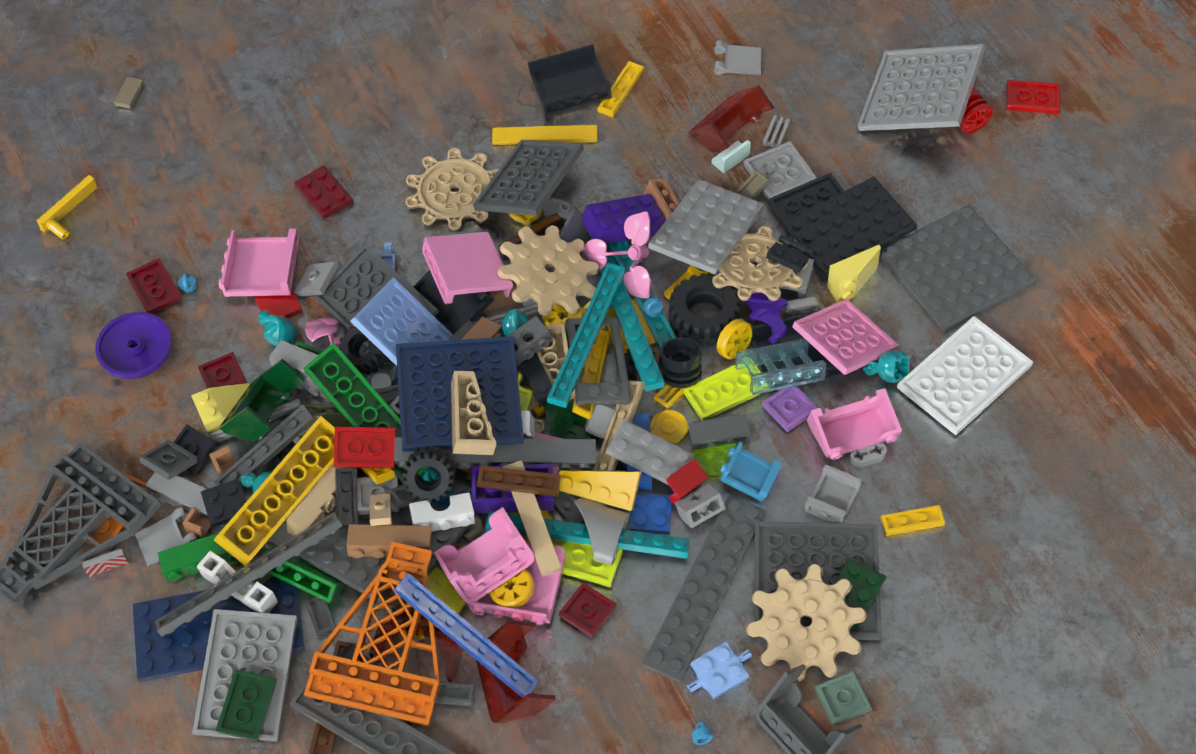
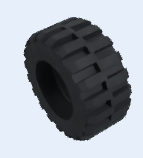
M706 273L700 274V276L692 275L690 279L687 280L685 278L682 280L680 285L675 286L669 302V321L675 334H679V338L693 339L701 347H704V345H709V347L715 346L725 326L733 320L741 318V300L737 294L738 290L734 289V286L716 288L712 282L713 277L716 275L711 274V276H708ZM698 303H711L719 307L721 312L712 317H699L692 314L689 309Z

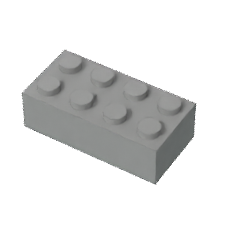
M280 340L269 356L271 365L273 366L283 358L305 378L304 382L296 387L297 389L307 390L310 394L314 396L319 395L329 401L303 369L318 355Z

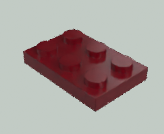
M325 165L294 182L295 187L323 220L353 203L351 195Z
M160 258L126 273L147 313H157L182 301L180 293Z

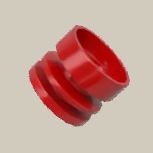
M974 87L972 88L961 124L958 126L965 134H972L983 128L990 121L994 112L993 108Z

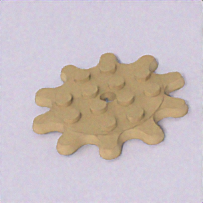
M458 148L450 149L448 157L444 161H437L432 156H426L422 159V164L426 168L425 173L422 175L411 174L406 178V183L410 187L417 189L415 195L406 199V205L410 209L424 208L426 210L422 216V222L426 226H432L436 221L443 219L447 220L449 228L456 232L460 230L462 221L467 218H474L479 223H484L488 218V213L475 210L473 204L499 169L487 171L483 168L487 161V156L484 153H478L469 160L463 159ZM458 188L459 192H452L451 189Z
M525 226L518 232L522 241L521 244H513L508 241L501 244V253L508 256L511 263L499 267L497 274L502 279H511L516 283L517 288L512 292V299L520 303L528 298L534 299L538 303V312L542 316H549L554 305H561L569 314L575 315L579 311V305L576 301L578 296L592 299L596 287L591 285L586 277L596 275L599 271V266L596 262L582 259L580 253L584 250V242L581 239L567 243L560 239L559 230L556 226L548 227L545 231V236H538L529 227ZM545 267H553V272H548Z
M762 226L757 233H746L718 270L719 274L713 277L712 282L716 288H723L725 286L738 288V297L743 301L748 300L755 292H762L769 300L776 301L781 296L779 287L788 286L798 289L802 285L803 279L794 274V270L766 258L767 252L775 242L781 245L783 243L778 242V240L772 237V229L770 227Z
M818 564L810 565L806 576L800 580L793 578L785 568L777 570L775 578L778 582V588L775 592L766 593L762 590H757L753 593L752 601L762 608L763 616L758 621L750 622L746 627L749 636L763 637L768 643L766 650L761 654V662L765 666H772L778 660L787 661L790 669L802 664L806 666L796 682H800L805 678L806 670L810 666H818L825 676L834 677L838 673V666L835 662L836 655L843 651L856 655L862 648L860 641L851 636L850 629L852 625L865 621L867 613L861 607L852 608L846 604L845 597L851 591V582L843 578L833 585L826 584L822 580L823 569ZM803 616H808L812 619L810 626L804 627L800 624Z

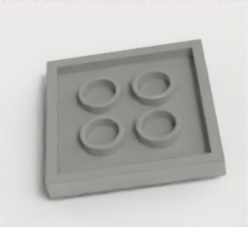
M791 141L748 158L743 163L750 175L758 170L769 179L770 183L762 190L767 200L817 178Z

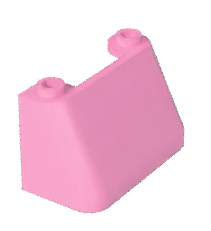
M885 388L877 390L875 392L876 396L870 398L866 396L862 401L832 410L827 408L823 412L821 408L811 410L807 422L826 458L836 460L845 453L885 441L891 443L898 440L897 436L901 434L902 429Z
M503 507L490 516L489 524L492 529L459 551L453 545H445L434 552L449 581L467 603L479 600L530 566L534 561L532 551Z

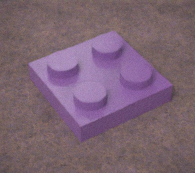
M793 382L765 400L762 405L787 433L808 419L811 410L818 409Z

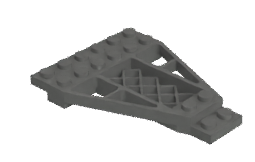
M80 442L68 455L63 453L49 467L51 472L17 543L7 553L4 562L0 565V588L19 602L32 587L35 590L43 587L82 565V562L100 555L135 535L162 504ZM61 478L71 487L53 506H50L46 503V500L56 480ZM77 498H80V504L72 505ZM45 506L49 510L36 523L43 507ZM94 508V514L85 516V509ZM80 510V517L71 518L72 511ZM66 512V519L58 520ZM109 518H113L126 528L125 531L101 544L92 538V535ZM79 523V529L71 531V524ZM66 525L65 532L57 533V526ZM50 527H52V534L43 535ZM65 538V544L57 546V539ZM51 540V547L43 548V541ZM38 542L37 549L29 550L34 543ZM86 542H91L96 546L69 561ZM51 553L50 560L42 561V554ZM37 555V562L30 556Z

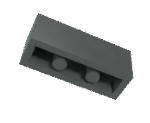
M734 414L730 417H715L711 420H697L688 423V436L692 453L737 446L739 441L743 445L750 444L751 432L746 414Z

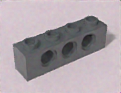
M537 316L507 336H513L514 349L517 350L515 352L516 368L523 361L530 359L537 351L547 347L553 341L549 331Z

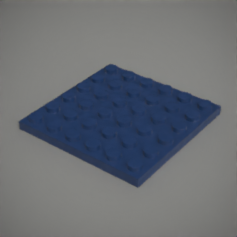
M513 336L396 344L403 452L415 451L416 449L421 451L424 446H427V449L435 446V450L439 448H453L451 381L454 371H473L475 373L481 392V399L486 408L488 422L490 421L496 445L524 443Z

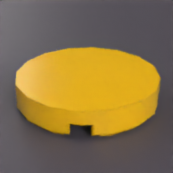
M664 410L661 413L655 414L651 419L650 433L674 445H678L688 435V422L684 415L678 411Z

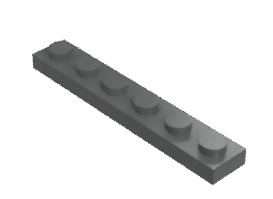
M302 404L214 481L215 484L218 486L238 478L241 482L242 475L249 474L250 472L255 474L316 421L309 409Z

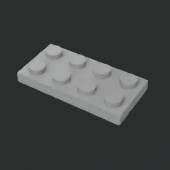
M624 419L606 451V454L668 484L666 479L690 462L694 454Z

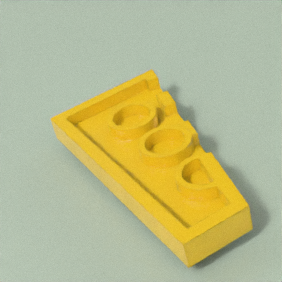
M561 470L559 473L561 475L559 491L632 511L642 471Z

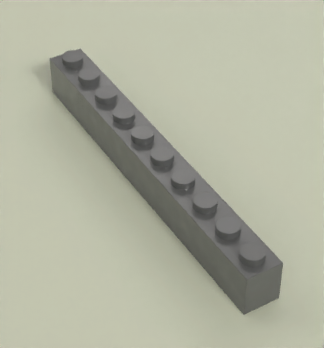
M395 437L394 462L400 468H405L410 454H414V451L403 452L402 437ZM524 439V443L496 445L493 455L453 454V448L443 449V454L448 453L450 455L449 459L454 461V466H459L462 469H469L471 466L509 465L522 460L523 465L552 464L554 467H559L562 470H568L571 467L589 470L591 467H595L596 439Z

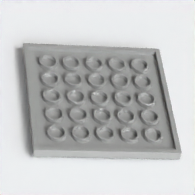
M984 44L885 51L857 126L859 131L960 126L985 51Z

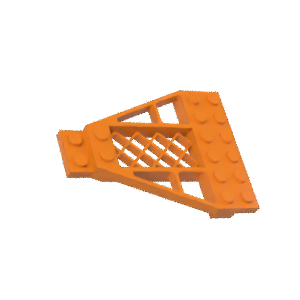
M391 542L387 559L379 569L377 576L318 651H315L309 669L310 675L304 692L305 697L427 726L430 725L440 688L434 625L429 621L431 645L414 642L421 613L415 609L412 618L408 611L412 606L410 604L405 606L401 597L394 592V589L409 573L429 590L427 571L433 554L431 550ZM389 587L392 588L395 596L384 601L380 593ZM372 594L362 628L346 626L368 596ZM379 597L382 603L376 606ZM398 599L403 608L392 613L387 605ZM385 607L389 616L379 621L374 613ZM406 612L410 620L399 626L395 617ZM372 617H374L377 623L370 626ZM392 619L397 628L386 634L382 624ZM411 625L406 638L402 630ZM380 627L384 635L373 641L368 633ZM341 631L359 635L352 660L325 654V651ZM400 632L404 640L393 646L389 637ZM366 637H368L371 643L364 646ZM387 639L391 648L380 654L375 645ZM405 645L402 657L400 658L396 650ZM374 647L378 656L366 661L362 653ZM412 648L432 652L435 679L405 672ZM394 652L398 661L387 666L383 657ZM381 659L385 667H380L372 664ZM399 666L398 671L393 670V668Z

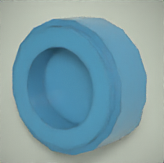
M185 272L178 280L179 289L183 293L195 291L197 288L195 277Z
M659 297L650 298L644 304V312L649 317H657L663 311V304Z
M699 721L691 737L694 744L703 745L710 742L714 735L712 729L706 727L705 722Z

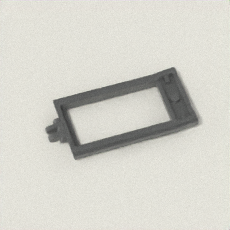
M582 315V318H568L565 321L569 348L576 335L575 326H580L584 315ZM605 318L602 326L611 327L619 383H583L581 374L574 388L577 405H628L631 402L619 319Z

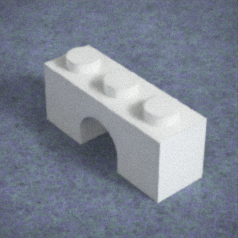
M470 493L449 496L450 506L444 511L432 509L428 500L410 503L412 525L431 526L433 532L475 524Z

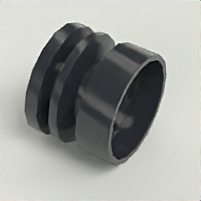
M684 337L673 338L662 345V377L667 385L674 388H688L696 385L701 380V347L695 340Z

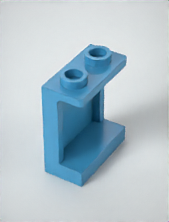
M739 441L736 447L732 446L727 455L730 457L729 462L725 461L720 470L723 473L720 481L763 502L771 489L782 462L775 459L773 464L742 449L743 443Z

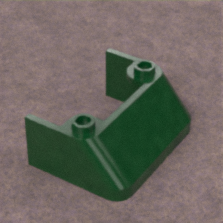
M282 358L248 386L221 423L219 429L225 434L248 441H260L266 432L272 428L267 423L271 414L280 403H286L292 397V390L304 382L305 378Z

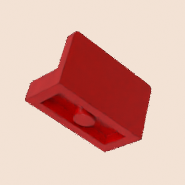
M692 459L666 479V482L675 492L669 497L673 504L709 478L695 459Z

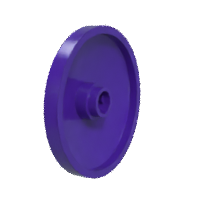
M133 312L115 318L103 328L97 338L95 351L100 365L110 375L121 379H138L157 371L167 361L172 350L173 340L168 326L162 319L150 313Z

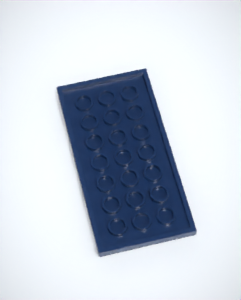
M271 577L262 584L274 593L278 601L270 611V614L297 616L292 653L305 650L298 588L277 577ZM205 590L134 603L133 619L138 681L143 682L203 670L214 609L244 612L255 611L233 596H230L228 599L214 604L210 610L199 613L192 621L181 624L174 632L161 637L157 631L155 621Z

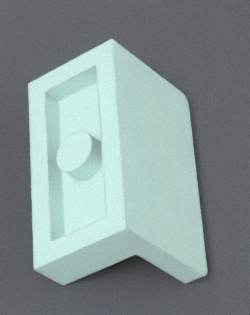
M747 140L742 144L736 141L712 159V164L721 172L726 173L750 155L751 142Z

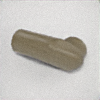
M474 513L475 524H470L471 529L463 535L467 543H470L483 531V519L477 513Z

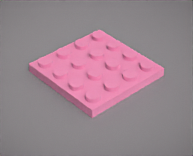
M848 299L801 318L793 324V328L844 375L869 364L871 361L878 360L880 355L886 351H897L899 347L893 339Z

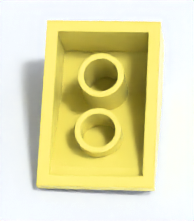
M880 245L830 265L827 288L837 302L845 299L851 300L874 274L878 268Z
M249 383L208 388L191 395L208 435L220 430L219 426L248 388Z

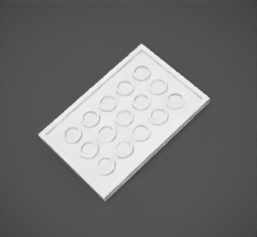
M973 316L898 383L897 388L952 433L957 435L1032 366L1033 361Z

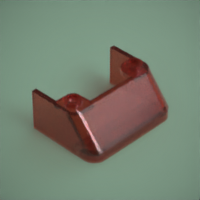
M756 85L728 97L689 131V134L711 152L720 153L730 147L726 140L748 122H757L761 118L760 115L762 113L770 111L775 107L760 85Z
M408 610L409 613H410V615H411L412 618H413V615H414V612H415V611ZM406 612L395 617L399 626L410 620ZM421 614L415 634H423L425 637L431 638L429 620ZM392 619L382 624L386 634L397 628ZM411 625L404 628L403 630L409 633ZM434 625L435 639L438 640L440 649L451 653L445 672L448 682H454L464 649ZM377 627L373 641L384 635L380 627ZM387 639L375 645L380 654ZM374 647L369 650L371 659L378 656Z
M508 620L487 639L520 665L519 659L527 650L524 636L536 627V623ZM476 660L490 719L493 723H506L536 715L556 700L555 695L530 693L522 698Z

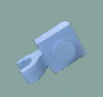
M385 242L384 252L378 253V256L395 270L397 255L393 253L392 242Z

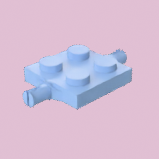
M724 642L691 662L690 665L696 673L697 680L687 685L688 689L692 693L698 688L703 687L708 691L713 700L749 679V675L744 669L742 662L751 658V653L747 649L737 655L731 650L727 642Z

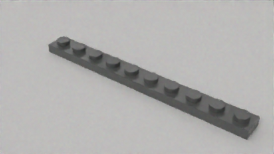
M333 512L155 621L158 633L162 637L165 634L174 632L181 624L192 621L199 613L210 610L217 602L228 599L235 591L246 588L253 580L264 577L271 569L282 566L289 558L300 555L307 547L318 544L322 538L329 534L336 533L342 527L338 516Z

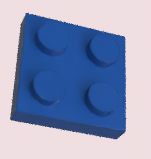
M637 493L630 515L629 530L670 535L672 502L669 497L671 495Z

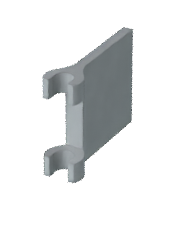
M720 40L716 41L715 54L725 53V63L721 61L715 62V75L724 73L761 75V48L729 45Z
M182 507L176 509L170 516L135 534L148 567L160 562L157 552L198 540L193 532L185 537L182 535L178 523L184 522L187 517L186 511L184 512Z

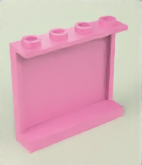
M289 229L288 237L236 238L235 231L231 230L230 238L227 239L228 250L224 254L225 264L222 265V278L219 279V288L223 290L224 296L290 295L299 247L297 230Z
M488 232L425 237L422 252L445 304L452 303L454 295L503 290L505 297H509L510 290L513 288V281L511 279H502L498 276L497 270L503 266L500 253L495 248L494 240L491 239Z
M525 541L526 544L528 545V547L530 548V550H531L532 553H533V550H532V548H531L530 542ZM554 546L561 565V571L542 577L535 556L532 564L525 568L531 574L535 588L532 597L523 606L516 609L497 606L489 593L475 602L467 603L473 613L478 615L489 613L497 618L507 616L520 622L525 619L531 620L532 623L537 625H543V623L550 624L567 555L564 548ZM514 584L510 585L509 590L513 589Z

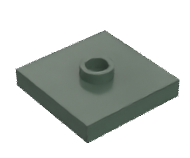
M854 671L814 687L832 726L872 711V707Z

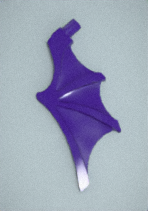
M762 292L753 293L746 301L741 300L751 309L752 314L749 315V319L765 322L772 328V336L768 339L770 343L775 344L779 338H783L787 332V326L780 317V311L788 305L786 300L779 297L778 300L771 301Z

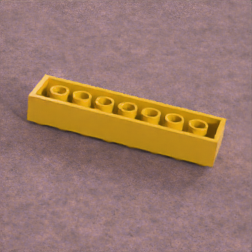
M320 416L216 536L214 541L246 566L333 464L335 427Z

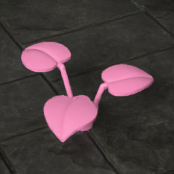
M646 211L632 215L625 221V235L627 238L632 239L631 243L633 244L628 251L606 252L607 245L601 239L588 241L582 251L584 260L596 262L599 270L606 266V256L628 254L632 260H637L630 267V272L624 274L623 281L627 291L639 298H650V274L645 267L637 266L642 262V259L647 258L649 255V249L644 245L650 235L649 213Z
M325 317L306 322L305 332L312 342L328 335L330 345L333 343L337 347L341 345L340 338H334L333 333L338 331L337 327H335L338 325L336 319Z

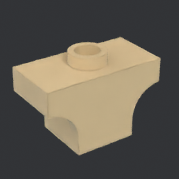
M390 493L370 495L371 526L393 525Z

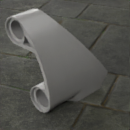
M586 498L574 500L589 532L594 561L613 565L622 529L626 530L630 513L608 508L604 503Z

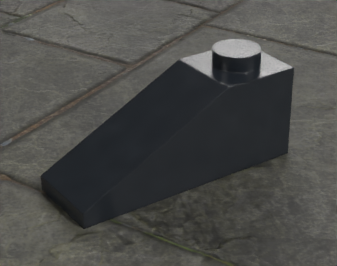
M535 353L530 359H526L520 365L540 408L544 404H549L547 403V397L551 391L552 384L537 353Z

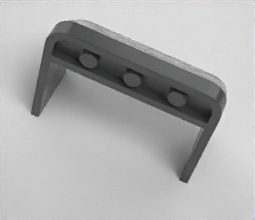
M550 197L543 207L544 216L557 213L559 217L564 218L566 222L559 235L560 239L567 243L581 239L585 245L591 236L581 220L583 214L572 203ZM545 267L548 272H553V267Z
M802 664L785 671L757 708V721L787 754H840L863 726L858 724L843 732L833 730L826 736L798 706L803 700V691L796 683V680L805 670L806 666Z

